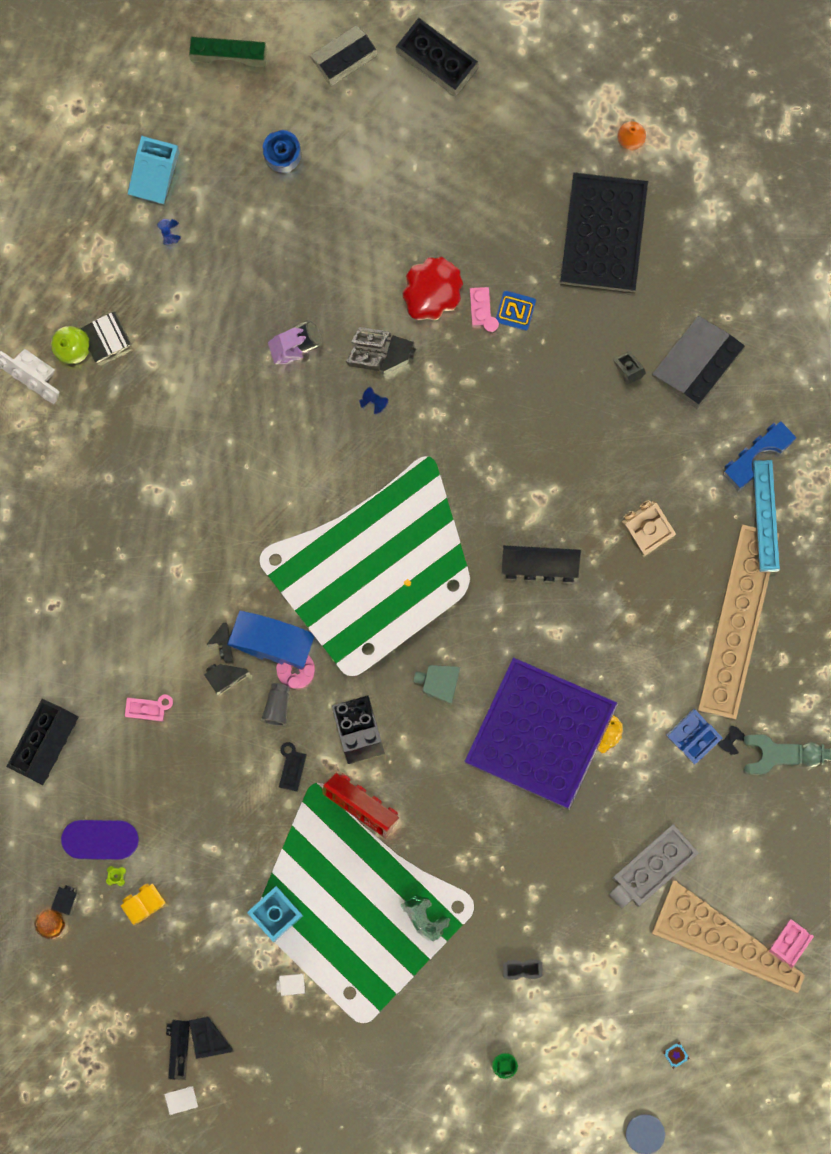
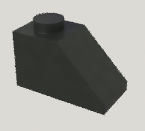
M392 335L388 352H386V358H384L380 369L381 375H386L409 363L410 359H414L416 353L414 342Z
M213 664L206 669L207 673L204 674L217 695H220L250 675L247 669L223 664L217 666Z

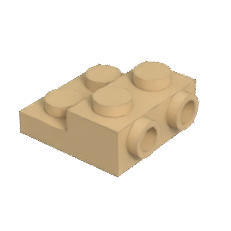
M649 500L643 502L640 505L641 509L637 512L631 511L624 516L625 520L622 521L630 537L634 539L643 555L648 554L676 535L659 505L655 501L650 502Z

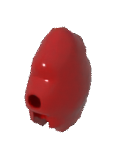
M427 258L423 264L412 266L406 274L408 286L402 292V296L411 318L416 320H438L444 311H453L460 302L461 295L459 289L463 285L460 269L445 258Z

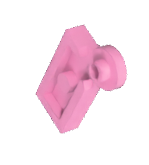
M489 287L470 288L472 327L484 325L486 331L495 332L498 329L499 323L496 318L491 317Z

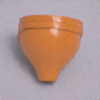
M627 122L618 131V142L627 150H637L646 140L645 129L638 122Z

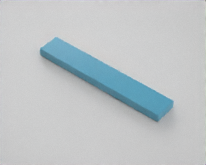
M772 460L753 461L752 464L760 572H777L780 570L773 463Z

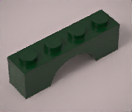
M191 37L189 56L191 62L210 63L214 60H233L241 62L246 66L265 67L266 42Z

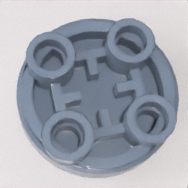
M646 1114L639 1115L629 1122L626 1128V1140L635 1152L639 1154H652L662 1147L665 1141V1129L656 1117Z

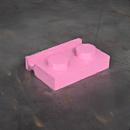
M791 919L771 946L769 952L792 968L814 936L807 933V930Z

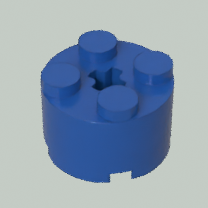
M279 130L269 134L263 143V155L266 164L272 170L280 173H289L296 168L301 160V148L297 137L286 130Z

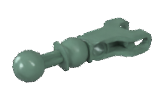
M763 734L747 735L744 737L746 745L758 747L762 752V759L759 762L747 764L744 767L746 774L764 775L771 771L775 765H802L803 763L806 766L814 767L820 763L824 765V760H831V749H824V744H821V746L813 742L806 743L803 746L802 744H776L770 737Z

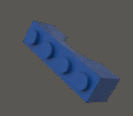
M782 421L778 424L774 422L767 428L768 433L764 437L758 436L752 442L754 445L749 450L746 447L738 454L740 458L737 461L731 460L724 467L726 470L723 475L738 491L753 479L752 460L758 453L771 450L781 454L796 440L795 435Z

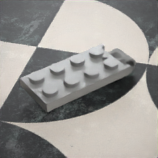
M673 824L612 878L620 885L609 895L621 909L632 899L636 902V906L639 907L699 853ZM631 883H636V887L632 888Z

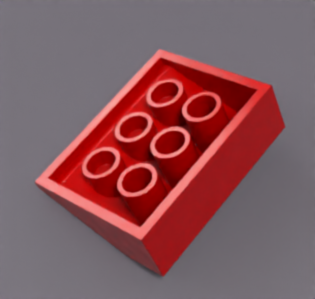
M335 773L323 785V795L386 839L399 821L398 812L391 807L387 809L382 806V801L377 797L373 796L371 798L366 794L367 791L358 784L354 786L350 783L351 779L345 774L341 773L339 775Z

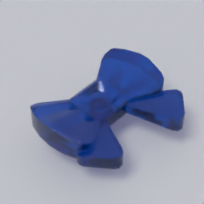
M163 219L157 223V227L161 229L164 237L163 245H172L181 239V236L171 233L170 229L179 224L174 219Z
M368 387L359 402L361 408H364L371 401L375 404L374 414H378L386 408L389 399L380 397L374 393L371 387Z

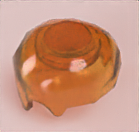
M47 909L42 910L36 916L34 926L41 937L55 939L63 933L65 922L58 911Z

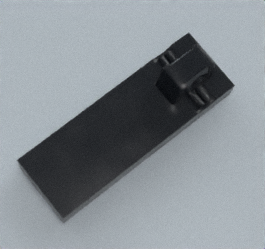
M172 1020V1023H167L166 1035L171 1036L168 1079L186 1080L189 1021Z

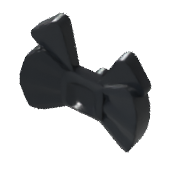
M730 726L728 735L717 744L723 751L730 752V755L738 754L739 752L733 743L735 740L744 741L745 734L739 728Z

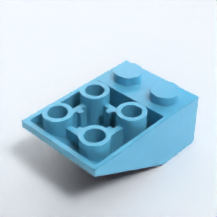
M142 136L135 157L128 195L164 205L180 153L178 146Z

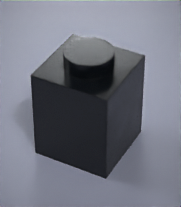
M65 885L64 888L59 887L51 909L72 916L79 894L75 893L76 888Z

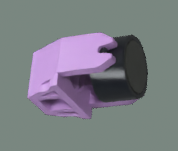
M307 320L286 332L274 336L268 342L274 364L284 365L302 359V352H308L321 346L322 338L316 324L311 320Z

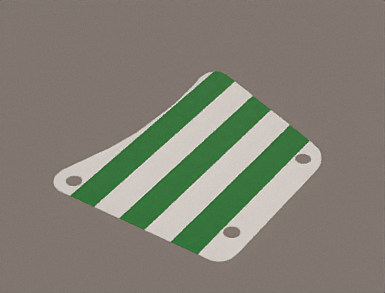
M429 456L415 460L383 489L342 516L311 531L271 544L262 551L260 556L261 568L340 670L348 676H356L366 671L458 602L465 595L470 583L468 566L439 469L435 460ZM273 554H279L282 558L281 563L277 566H273L269 562V558ZM409 579L411 581V585H405L404 581ZM453 579L457 580L460 584L459 589L455 592L447 589V583ZM372 643L375 650L371 655H365L362 652L364 644Z
M314 783L306 791L261 899L277 886L297 908L303 917L275 943L351 1018L360 1023H368L378 1015L473 914L474 904L470 895L465 891L422 871L398 856L354 816L324 796V784ZM454 901H461L464 904L463 912L459 914L454 913L451 909L452 903ZM349 986L356 990V996L351 1000L346 999L343 994L344 989Z

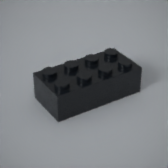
M420 18L415 21L396 45V53L455 97L478 69V61Z

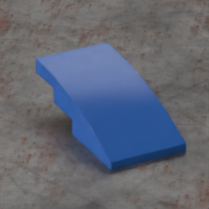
M240 610L227 645L261 660L267 658L281 665L286 663L302 670L315 636L312 632L297 626Z

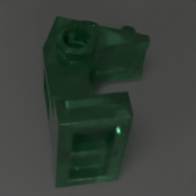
M416 895L400 906L408 914L417 933L427 940L434 942L442 936L443 929L450 926L448 922L451 919L450 917L443 916L434 922H430L426 915L427 908L432 905L430 900Z

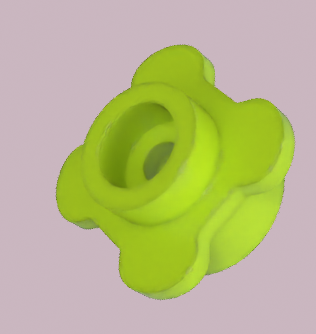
M113 866L107 868L108 878L106 883L108 885L118 884L123 886L125 884L124 874L126 869L124 867L114 868Z

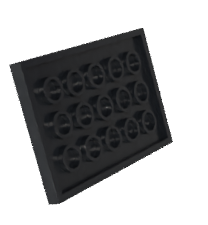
M573 172L560 284L627 292L636 291L648 181Z

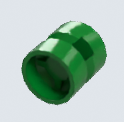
M502 1053L495 1057L492 1068L498 1077L508 1079L516 1074L518 1063L511 1054Z

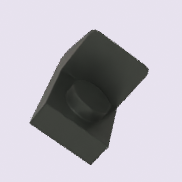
M631 351L614 359L627 385L641 379L646 374L644 367Z
M227 622L222 623L207 643L208 647L222 645V648H219L220 658L224 659L226 664L233 663L232 648L227 645L230 638Z

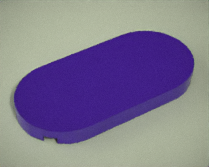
M77 820L65 827L61 836V843L64 851L76 859L123 860L130 857L137 850L139 835L136 829L125 821Z

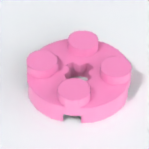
M309 655L302 670L299 669L300 674L298 675L291 673L292 666L283 663L281 665L278 663L276 666L280 682L290 686L292 689H302L312 682L315 673V665Z

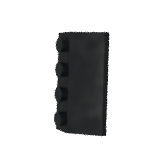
M41 699L6 767L44 785L79 716L45 699Z

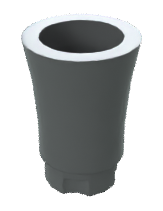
M280 683L271 684V690L268 693L261 722L275 726H287L290 686Z

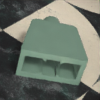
M429 665L427 673L415 672L413 682L424 685L423 694L452 705L460 667Z

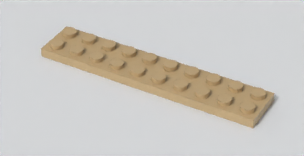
M741 526L698 711L734 720L737 718L770 577V572H760L757 528Z

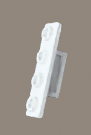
M26 349L15 359H12L0 350V369L12 375L14 379L25 384L30 390L35 391L45 400L52 404L57 402L59 391L47 383L54 375L55 369Z

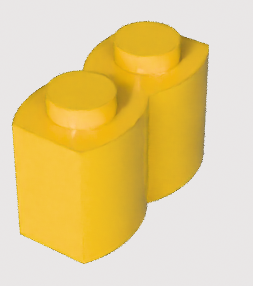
M147 883L138 889L139 893L133 897L130 894L122 900L121 908L134 926L166 905L154 884L149 886Z

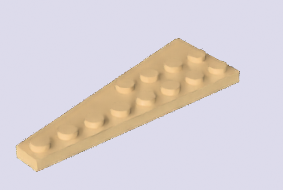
M672 881L653 929V935L797 994L799 993L805 977L802 972L795 967H789L790 965L782 962L770 953L767 947L739 926L717 912L677 881Z

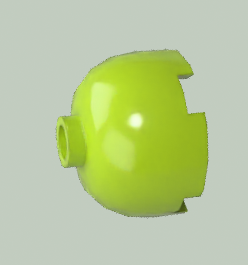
M73 326L62 327L52 337L51 350L54 356L61 362L77 364L88 355L90 340L86 332L80 328Z

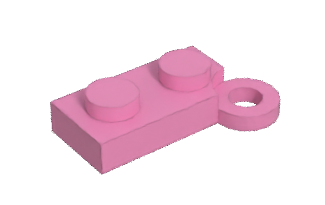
M169 695L160 696L158 701L127 698L124 717L163 722L165 710L173 706V699ZM163 699L169 700V704L167 706L162 705Z

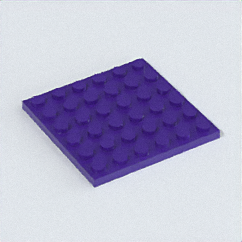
M513 657L464 762L570 809L618 703Z

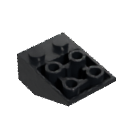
M369 695L332 705L347 764L385 754Z

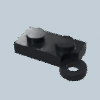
M285 742L280 748L281 754L286 757L279 788L298 792L307 754L296 752L293 743ZM290 746L292 751L285 753V747Z

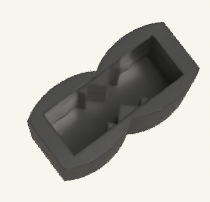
M531 959L523 963L517 960H510L503 963V978L508 980H517L522 977L538 979L543 976V965L540 960Z

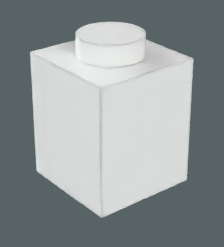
M304 974L279 976L280 980L276 981L277 992H281V996L306 994Z

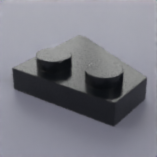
M209 1017L189 1020L196 1059L233 1052L232 1047Z

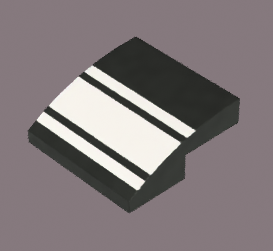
M116 312L109 313L81 328L89 337L88 349L95 363L103 361L112 354H118L132 345Z

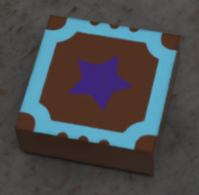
M680 1042L663 1051L673 1069L690 1059Z

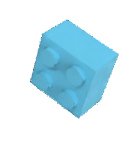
M277 886L247 912L273 942L277 941L303 917Z

